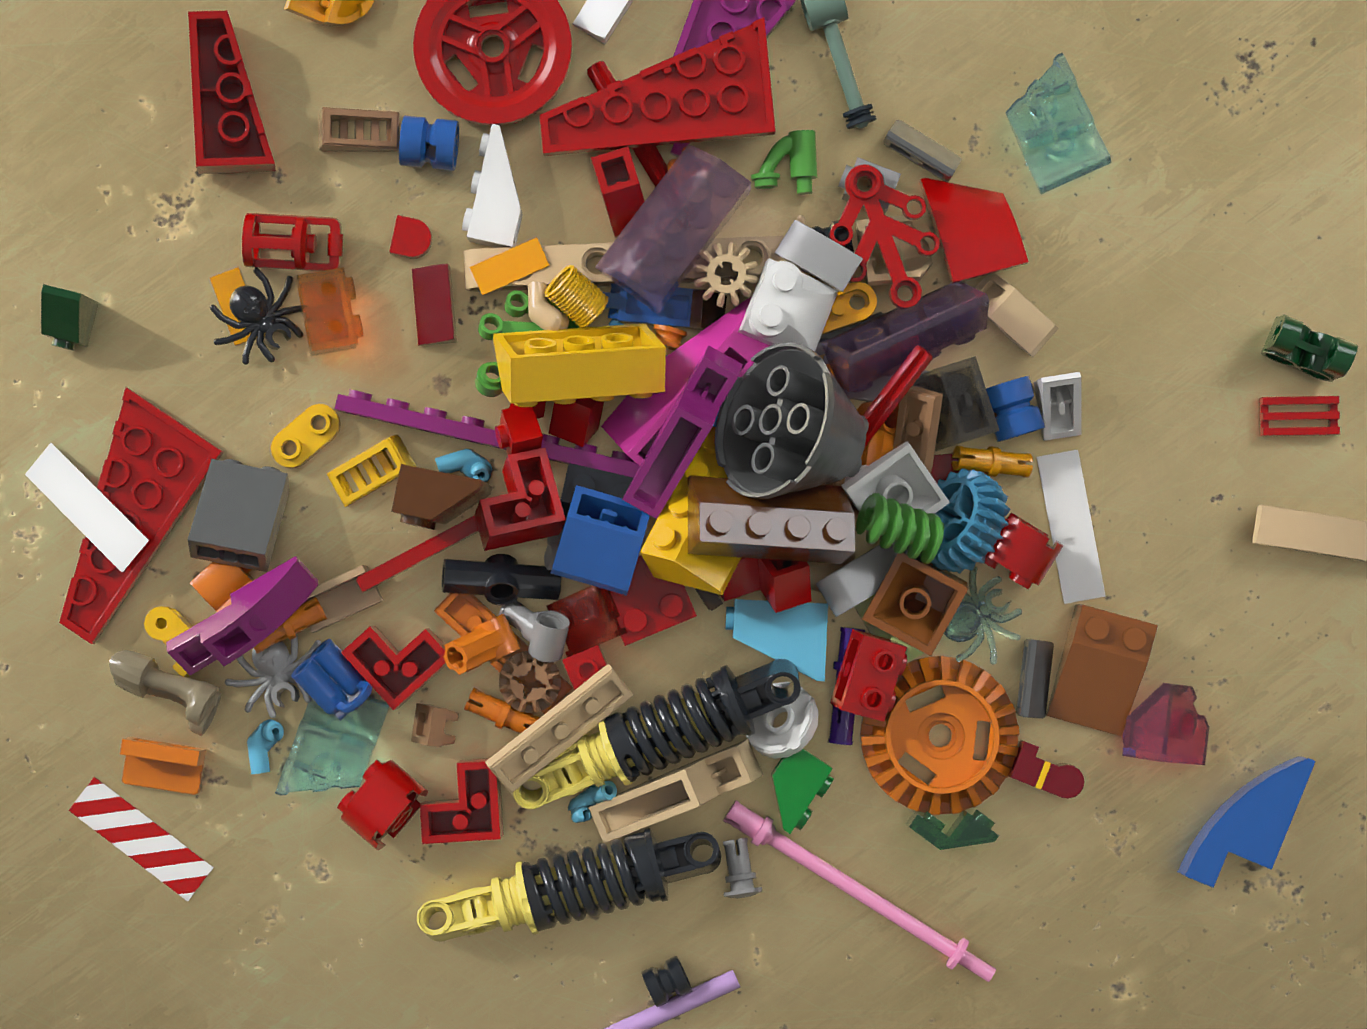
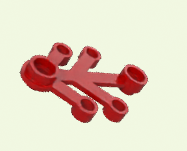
M858 165L851 169L846 176L845 190L850 198L839 222L832 226L829 238L843 247L848 245L853 238L852 226L864 205L869 223L855 251V254L863 258L859 264L862 274L858 278L851 277L849 282L857 283L864 279L867 273L866 264L877 242L893 283L889 291L890 300L897 308L910 309L921 299L922 289L917 280L907 277L893 237L915 246L917 252L925 257L932 256L937 252L940 240L932 232L923 233L884 215L879 202L880 200L902 209L903 215L909 220H918L926 211V203L922 197L917 195L908 196L884 185L883 176L878 169L871 165ZM861 178L868 179L871 183V189L866 192L859 190L857 181ZM911 201L918 202L921 206V212L915 215L909 213L907 204ZM837 228L846 229L848 239L838 241L834 237V231ZM925 237L931 238L935 244L934 249L931 251L922 249L921 239ZM901 287L909 288L912 293L911 299L908 301L901 300L898 297V289Z

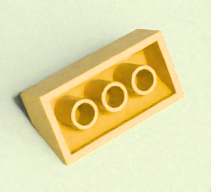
M645 323L559 329L558 331L540 330L493 334L502 391L511 404L514 403L516 406L533 407L540 401L572 404L579 398L610 401L619 395H629L633 398H649L652 396V393L665 392L666 347Z
M712 427L658 516L640 553L653 577L723 595L741 558L688 554V477L692 475L728 478L724 468L718 466L716 460V427Z

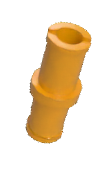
M957 445L952 454V458H959L958 461H952L954 470H961L963 468L972 471L974 469L977 472H984L989 477L1006 474L1028 478L1033 469V465H1026V462H1033L1031 453L1004 452L999 447L989 446L986 450Z

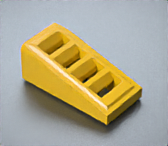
M396 434L328 472L327 476L344 506L347 507L397 479L401 464L416 467V464L402 439ZM386 449H388L390 455L392 456L398 468L395 469L394 465L392 464L389 456L385 451ZM372 457H377L386 475L381 477L371 459ZM361 463L372 481L369 485L358 468V465ZM349 471L359 489L355 493L343 474Z

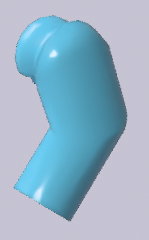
M463 449L435 458L439 472L450 474L460 471L469 478L479 479L484 482L491 478L492 466L489 461L471 449Z
M268 719L262 722L248 737L247 748L251 774L270 772L268 751L283 738L284 728L281 723Z
M605 781L606 785L600 787L592 785L570 800L568 811H571L572 821L580 823L591 820L592 814L589 807L616 797V785L612 781Z

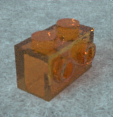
M344 267L297 275L296 284L310 356L355 349L358 345V338L363 337V327L360 315H353L350 300L356 299L353 278L345 277Z

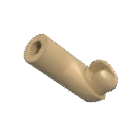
M544 282L529 283L528 315L530 320L543 330L558 331L559 329H567L569 326L568 316L549 304L547 297H545L547 284Z

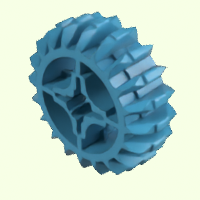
M962 468L958 474L950 472L947 480H938V486L950 503L935 513L944 524V535L938 553L930 562L940 570L957 572L959 574L964 569L972 571L976 562H985V555L988 552H995L994 544L997 540L1003 539L1000 533L1002 528L1008 525L1004 517L1010 511V508L1005 504L1008 496L1004 494L1002 486L996 480L981 471L977 472L974 469L971 471Z

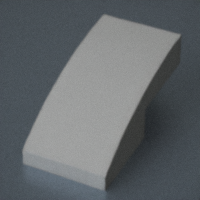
M794 220L775 251V254L794 264L805 273H810L841 293L863 260L857 254L797 220Z

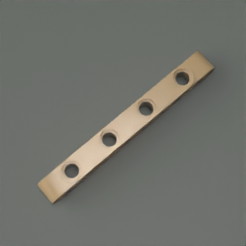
M785 236L544 245L541 247L550 266L494 291L528 290V284L531 282H544L548 287L551 281L569 265H574L577 270L586 275V278L591 280V283H594L597 287H609L611 283L621 284L622 282L649 285L694 283L697 279L707 277L706 273H699L693 270L695 264L707 267L709 265L700 256L701 251L705 250L715 258L717 255L713 249V243L719 242L723 254H727L730 241L736 242L733 255L737 257L746 247L749 250H755L760 253L763 260L757 268L746 271V275L760 277L764 264L769 258L777 262L786 261L775 254ZM513 247L465 250V289L467 291L481 292L470 269L471 266ZM671 253H679L684 257L686 263L681 270L670 271L664 266L665 257ZM595 256L605 258L609 263L607 270L598 275L589 272L587 263L591 258ZM723 263L722 269L719 266L716 268L715 275L721 277V282H728L730 279L736 281L737 273L731 270V264ZM799 269L801 273L808 275V273Z

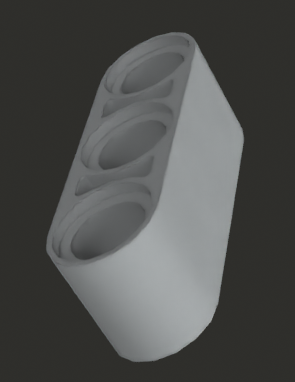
M893 544L888 549H883L880 545L874 547L816 583L835 617L850 610L877 592L897 555L893 550Z

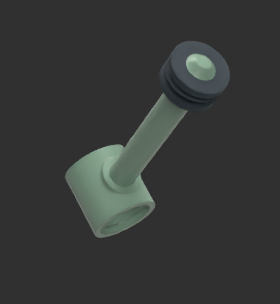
M800 0L810 31L824 30L849 107V111L843 113V117L848 118L845 121L849 122L846 125L847 129L867 127L868 123L876 120V116L871 115L874 112H870L873 109L872 104H863L838 23L848 20L845 0Z

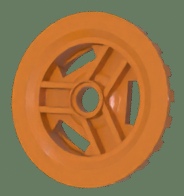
M931 656L907 663L903 674L897 678L894 688L896 692L895 704L892 711L887 713L885 721L882 722L862 716L860 730L861 748L869 772L887 795L896 802L915 811L932 815L956 814L982 804L984 800L994 795L1000 789L1001 784L1008 778L1015 757H1017L1019 749L1018 736L1020 734L1013 703L1010 701L1002 685L991 674L971 662L954 657ZM936 686H941L945 697L911 712L909 711L905 702L907 699ZM977 721L989 722L990 726L988 752L984 761L973 759ZM937 724L946 725L951 732L950 741L941 747L934 746L929 739L931 728ZM905 752L936 774L929 785L898 763Z

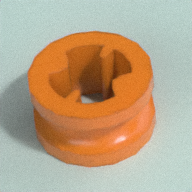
M654 324L653 327L657 338L669 350L675 351L682 346L681 339L687 336L686 331L659 324Z

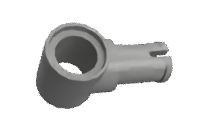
M517 600L509 605H502L499 615L504 613L509 624L518 629L522 637L530 642L528 651L533 658L543 662H556L562 658L570 624L569 619L565 615L555 611L532 612Z

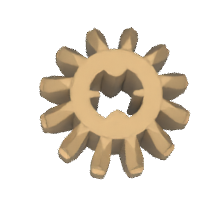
M735 241L729 242L727 254H723L719 242H714L713 249L717 256L713 258L707 251L702 250L700 256L709 265L707 267L695 264L693 268L694 271L706 273L707 276L695 280V287H701L709 283L711 287L704 292L702 297L708 300L714 291L718 292L719 295L716 301L718 307L723 306L725 294H730L733 306L739 305V299L735 291L739 289L745 297L750 298L752 292L743 285L744 281L752 284H757L759 281L757 276L746 275L747 270L758 267V262L751 261L744 265L742 260L750 253L747 247L741 251L738 257L733 255L736 248ZM723 263L731 264V270L737 273L735 282L732 279L729 280L730 285L721 284V277L715 275L716 268L719 266L722 269Z

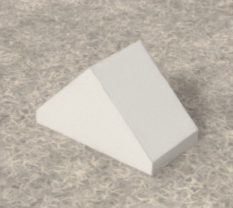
M1080 372L1043 377L1035 381L1034 389L1037 407L1040 408L1045 428L1041 429L1043 441L1081 435Z

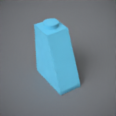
M734 599V607H726L725 630H733L732 638L775 660H789L796 666L798 672L816 681L825 682L827 603H805L775 613L769 602L764 600Z

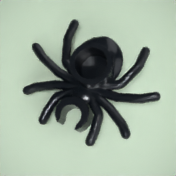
M254 268L253 272L262 281L268 298L266 299L265 295L253 286L245 285L235 289L231 294L229 304L231 312L239 322L225 316L216 305H211L210 310L220 321L235 329L245 328L241 332L228 337L214 339V344H229L250 334L242 354V363L247 365L256 337L258 348L269 362H274L275 357L266 345L274 350L280 348L272 338L274 332H281L287 341L291 339L289 329L297 337H303V332L290 319L281 316L297 312L307 313L309 308L297 305L278 310L291 289L292 276H287L284 288L273 304L275 297L268 278L259 268Z

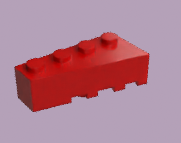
M228 10L188 11L195 155L198 174L276 171L275 162Z

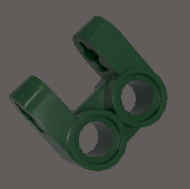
M1284 314L1275 318L1261 354L1275 362L1297 367L1299 371L1311 377L1333 382V380L1344 377L1355 359L1358 345L1340 337L1335 338L1328 334L1312 331L1302 321Z

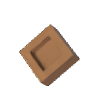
M417 703L411 741L433 747L454 744L455 736L445 734L444 727L445 722L448 720L458 721L459 713L434 705Z

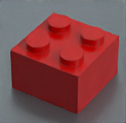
M642 555L638 556L627 595L601 588L624 646L697 616L685 586L653 577Z

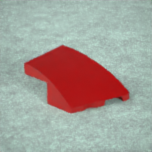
M930 178L919 180L928 214H931L936 235L940 240V249L943 250L952 284L1021 266L1029 262L1016 221L1003 193Z

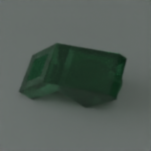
M977 809L972 815L965 810L962 811L946 834L942 832L945 824L928 811H926L923 817L914 811L905 823L939 850L995 842L999 837L998 834L991 830L995 822Z

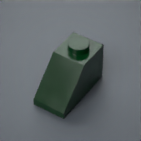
M43 284L41 291V334L53 338L51 345L71 351H74L76 344L88 347L99 302L81 293Z

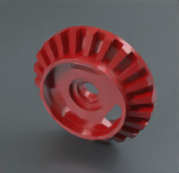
M427 0L420 12L414 30L413 54L418 74L425 88L439 105L453 116L467 120L469 123L501 126V124L517 123L532 114L535 115L558 94V90L562 83L565 82L572 57V39L566 14L558 0ZM507 4L508 13L470 18L469 10L479 5ZM497 37L503 41L504 50L499 56L488 57L483 53L482 45L487 38ZM534 45L544 49L543 56L535 75L526 83L519 80V76L531 47ZM454 56H457L478 83L470 91L461 85L446 65V62Z

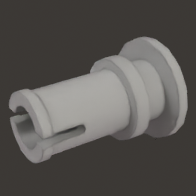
M747 838L736 840L738 855H736L734 839L723 841L729 876L725 877L726 883H730L731 891L725 892L724 897L746 898L762 892V887L754 888L753 879L756 878V872L751 871Z

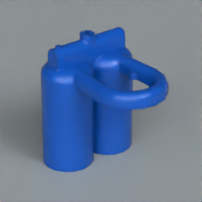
M327 639L313 651L310 658L302 662L294 670L291 677L327 714L334 715L341 721L348 713L358 709L368 699L372 692V686L341 653L342 650L331 639Z

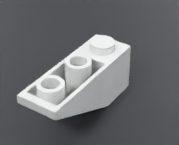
M492 124L490 134L483 133L479 156L484 157L481 171L475 170L473 175L471 193L476 194L473 209L467 208L465 211L462 230L468 231L467 238L472 243L494 248L516 247L523 214L500 125Z

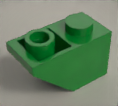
M805 749L790 757L781 758L771 772L782 827L789 834H791L795 827L799 830L804 827L813 812L808 806L815 795L822 798L834 780L829 775L833 768Z

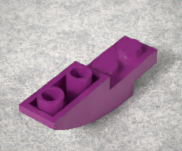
M295 556L231 593V605L167 641V653L189 675L194 674L216 660L224 667L255 647L282 625L319 585L318 579Z

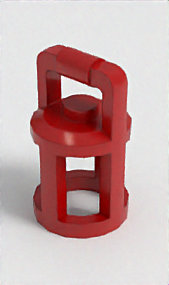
M247 213L242 232L244 266L336 271L340 266L341 257L343 256L341 222L333 217ZM260 223L295 225V227L292 228L291 235L261 233ZM310 225L330 226L327 247L329 263L309 262L310 253L316 252V234H311ZM260 248L291 250V257L294 260L259 258Z

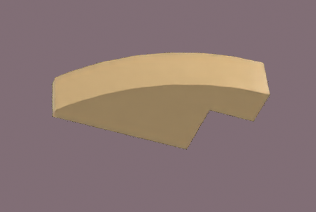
M747 739L621 792L611 800L589 807V810L603 843L697 808L722 793L753 782L761 777L763 773Z

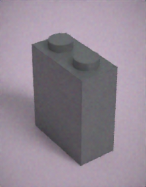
M211 459L188 536L190 557L267 572L289 495L288 473H283L269 466L257 468L243 465L241 462L233 459L223 461Z

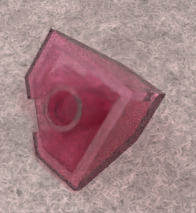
M1163 683L1127 716L1126 727L1122 737V756L1158 762L1205 765L1209 725L1205 715H1199L1193 704L1197 699L1193 687Z

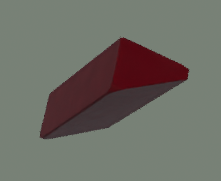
M446 263L412 269L418 346L456 343L450 265Z

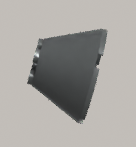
M793 342L777 343L755 354L751 358V361L754 362L753 365L745 372L742 378H737L723 401L716 422V460L718 466L723 467L728 477L727 484L744 496L754 499H769L838 482L846 476L854 477L862 465L861 456L865 447L869 423L864 416L859 414L823 359L812 349Z

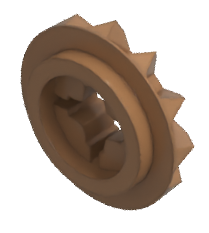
M529 651L517 653L509 658L499 675V690L508 705L520 712L534 713L546 709L555 701L561 687V676L557 665L554 662L539 661L533 658ZM535 665V679L545 684L546 688H532L526 699L524 698V685L519 683V680L513 678L514 676H527L529 671L532 670V666Z

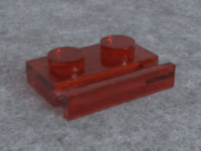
M590 586L546 605L548 611L559 612L569 619L570 624L566 637L569 651L565 652L567 657L627 633L625 627L620 628L617 620L620 614L609 590Z

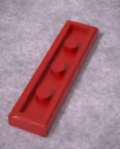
M475 516L460 522L358 576L356 583L361 592L364 593L476 534L479 530Z

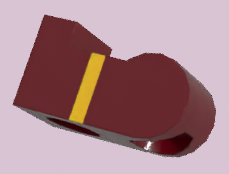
M1020 740L1017 757H1015L1009 777L1061 798L1069 799L1080 794L1085 781L1082 772L1078 768L1067 763L1055 765L1037 758L1036 754L1039 747Z

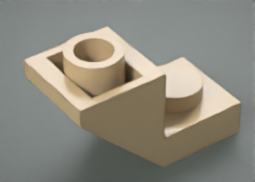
M995 273L987 274L966 298L973 308L996 324L1009 340L1032 357L1059 329L1016 288Z

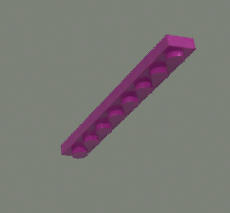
M351 389L348 396L337 395L334 409L339 412L500 449L495 430L484 428L485 421L462 415L461 422L446 419V411L425 407L423 413L408 410L410 403L387 398L386 405L371 402L372 394ZM542 434L541 448H546L550 461L567 465L569 463L633 478L640 467L624 452L613 450L612 456L609 457L596 454L597 446L586 444L584 447L574 444V448L559 445L560 438Z

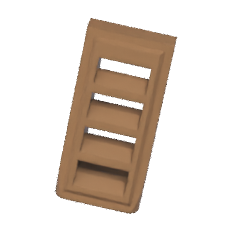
M322 107L319 113V150L398 151L399 112ZM332 121H339V138H332ZM348 121H355L354 139H348ZM364 121H370V140H364ZM379 121H386V141L379 140Z

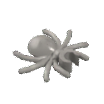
M298 637L291 640V655L282 641L258 654L253 648L252 660L257 670H254L244 659L243 655L237 658V661L249 675L260 678L251 680L226 679L225 684L233 687L261 685L248 700L245 706V712L247 713L251 711L254 703L265 690V704L271 718L276 717L273 702L275 705L285 708L280 698L285 690L291 692V698L295 702L299 700L300 690L305 702L310 703L312 698L291 675L302 662L311 657V654L321 644V641L316 640L310 650L296 662L294 661L298 655Z

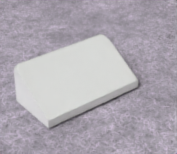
M587 0L574 20L573 25L605 45L633 0Z

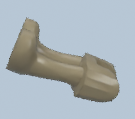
M118 651L112 656L109 667L114 682L118 687L141 698L148 694L170 699L183 705L186 708L185 715L191 732L200 736L206 732L220 703L221 693H219V687L206 681H198L165 673L159 670L155 658L134 651Z

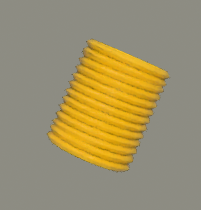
M574 265L565 267L551 281L545 291V297H548L552 303H555V306L560 308V311H563L566 316L575 321L579 328H584L591 324L608 303V296L600 288H597L594 283H591V280H588L586 275H583Z

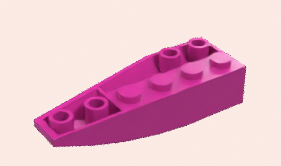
M752 296L666 356L665 392L652 393V396L649 398H633L627 395L601 425L604 431L626 455L639 466L708 345L743 364L739 374L741 378L753 365L754 362L751 361V358L770 346L738 332Z

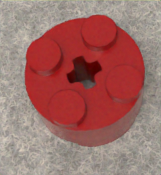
M1010 513L1007 519L1004 518L1008 525L1001 530L1000 534L1003 539L997 540L994 544L995 552H988L985 555L984 564L993 569H996L998 564L1010 570L1008 575L1011 580L1029 590L1033 583L1038 586L1040 585L1064 545L1056 540L1053 547L1047 544L1050 540L1048 534L1017 515Z
M376 760L371 764L362 777L366 780L356 793L353 790L347 793L337 807L342 812L341 820L376 850L386 846L381 841L382 838L387 834L394 838L412 819L421 804L416 800L419 795L426 797L428 794V790L393 760H389L386 763Z

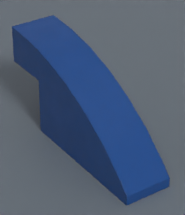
M1302 756L1295 757L1263 772L1241 787L1205 823L1190 845L1177 872L1214 888L1228 852L1272 870L1316 761Z

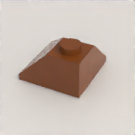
M906 552L896 555L862 620L932 656L966 595L969 586L967 581L946 570H940L933 566L932 563L924 564L918 557L911 559L907 556Z

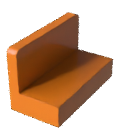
M134 737L122 739L120 755H126L122 782L129 785L193 795L198 794L206 749Z

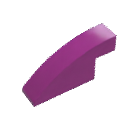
M708 345L653 441L622 500L650 516L658 518L713 427L719 408L739 377L743 364Z

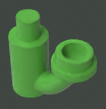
M791 131L789 135L781 138L771 148L759 173L751 175V181H754L756 189L778 187L777 180H780V174L774 173L783 157L789 154L790 176L792 180L797 181V194H812V179L817 178L815 131Z

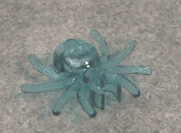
M975 566L969 573L971 597L966 593L944 635L955 642H965L977 635L971 646L956 656V661L960 662L976 651L984 640L985 632L990 648V663L994 665L997 663V648L991 628L1009 639L1020 640L1021 636L1019 634L1012 633L997 623H1005L1022 614V610L1017 608L1005 614L1009 609L1010 602L1006 603L1003 607H996L992 604V599L1001 595L1002 589L988 591L1002 581L1000 576H996L979 589L977 594L976 574L978 569Z

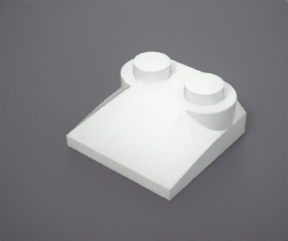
M769 258L764 264L738 332L770 346L777 343L793 342L808 347L815 352L838 290L801 273L790 262H777Z
M907 441L872 464L861 465L859 472L854 477L846 476L844 484L841 485L858 511H860L867 497L873 493L882 494L886 499H896L900 504L907 503L913 509H923L927 514H935L950 503Z

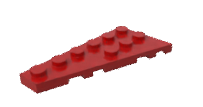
M765 17L735 32L731 31L721 35L719 39L698 48L694 47L639 71L640 73L625 80L611 83L606 88L593 94L579 97L540 114L544 156L616 150L627 146L629 148L775 135L776 129Z
M127 387L124 390L123 404L118 421L115 422L112 433L114 436L108 457L104 461L97 489L149 541L126 569L121 572L86 536L85 539H82L74 577L71 578L59 623L90 644L96 643L204 483L211 459L219 460L224 453Z

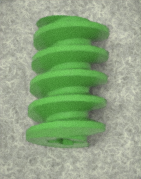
M873 493L867 497L859 511L855 530L860 535L866 530V541L869 544H874L879 539L881 548L888 549L893 544L895 553L902 554L907 549V556L909 558L916 559L920 555L922 563L929 564L935 558L942 544L944 524L941 518L934 513L927 514L923 509H913L907 503L900 504L896 499H886L882 494Z

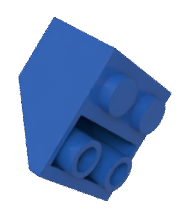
M576 485L551 574L627 595L650 515L625 502L622 498Z

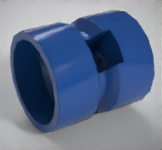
M404 115L399 140L400 166L422 168L427 162L431 164L433 169L454 171L459 148V121L436 119L433 124H429L426 117Z
M1029 376L1007 381L981 391L986 407L997 415L991 421L997 442L1045 428L1040 408L1030 405V401L1034 397V389Z

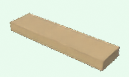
M607 664L485 763L511 794L634 695L613 668Z

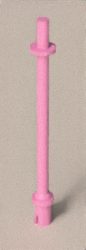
M735 800L723 822L730 824L752 838L751 843L759 846V844H769L949 957L946 966L951 970L957 964H960L987 982L992 979L996 968L967 951L968 940L962 938L957 944L777 832L775 825L772 824L774 820L767 816L764 819Z

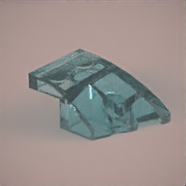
M1062 52L1056 55L1053 59V65L1039 80L1035 79L1027 88L1025 95L1017 99L1006 111V116L1040 194L1112 163L1110 154L1095 126L1094 118L1078 88L1077 80Z
M369 696L358 709L348 713L340 721L334 715L327 714L312 699L307 704L304 716L300 721L275 794L281 796L297 791L313 790V792H318L334 787L340 789L360 787L363 780L362 777L367 770L390 706L384 701Z

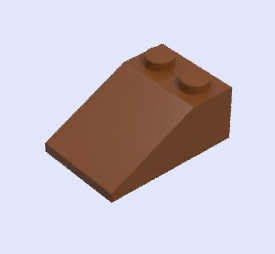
M1076 604L1046 716L1121 736L1146 670L1158 625L1087 605Z

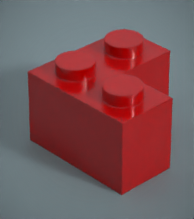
M546 448L507 455L502 473L508 494L480 499L474 514L484 551L557 536L560 534L566 521Z
M741 558L723 595L720 596L725 602L760 590L775 613L791 609L812 601L810 566L807 562Z
M369 626L341 652L392 710L400 708L447 665L443 658L445 655V644L430 628L424 629L399 652L376 626Z
M488 759L460 760L457 762L459 799L424 801L420 804L422 844L497 840L503 837L501 783L485 763Z

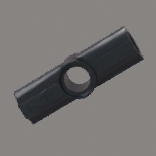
M507 554L492 555L485 562L444 559L441 590L443 593L485 595L488 602L499 606L509 605L518 598L559 600L562 577L551 574V570H547L545 566L518 564L514 557Z

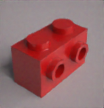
M852 629L830 704L842 711L884 722L887 713L892 711L895 704L896 692L894 688L897 678L903 674L907 665V654L905 653L907 647L894 640Z

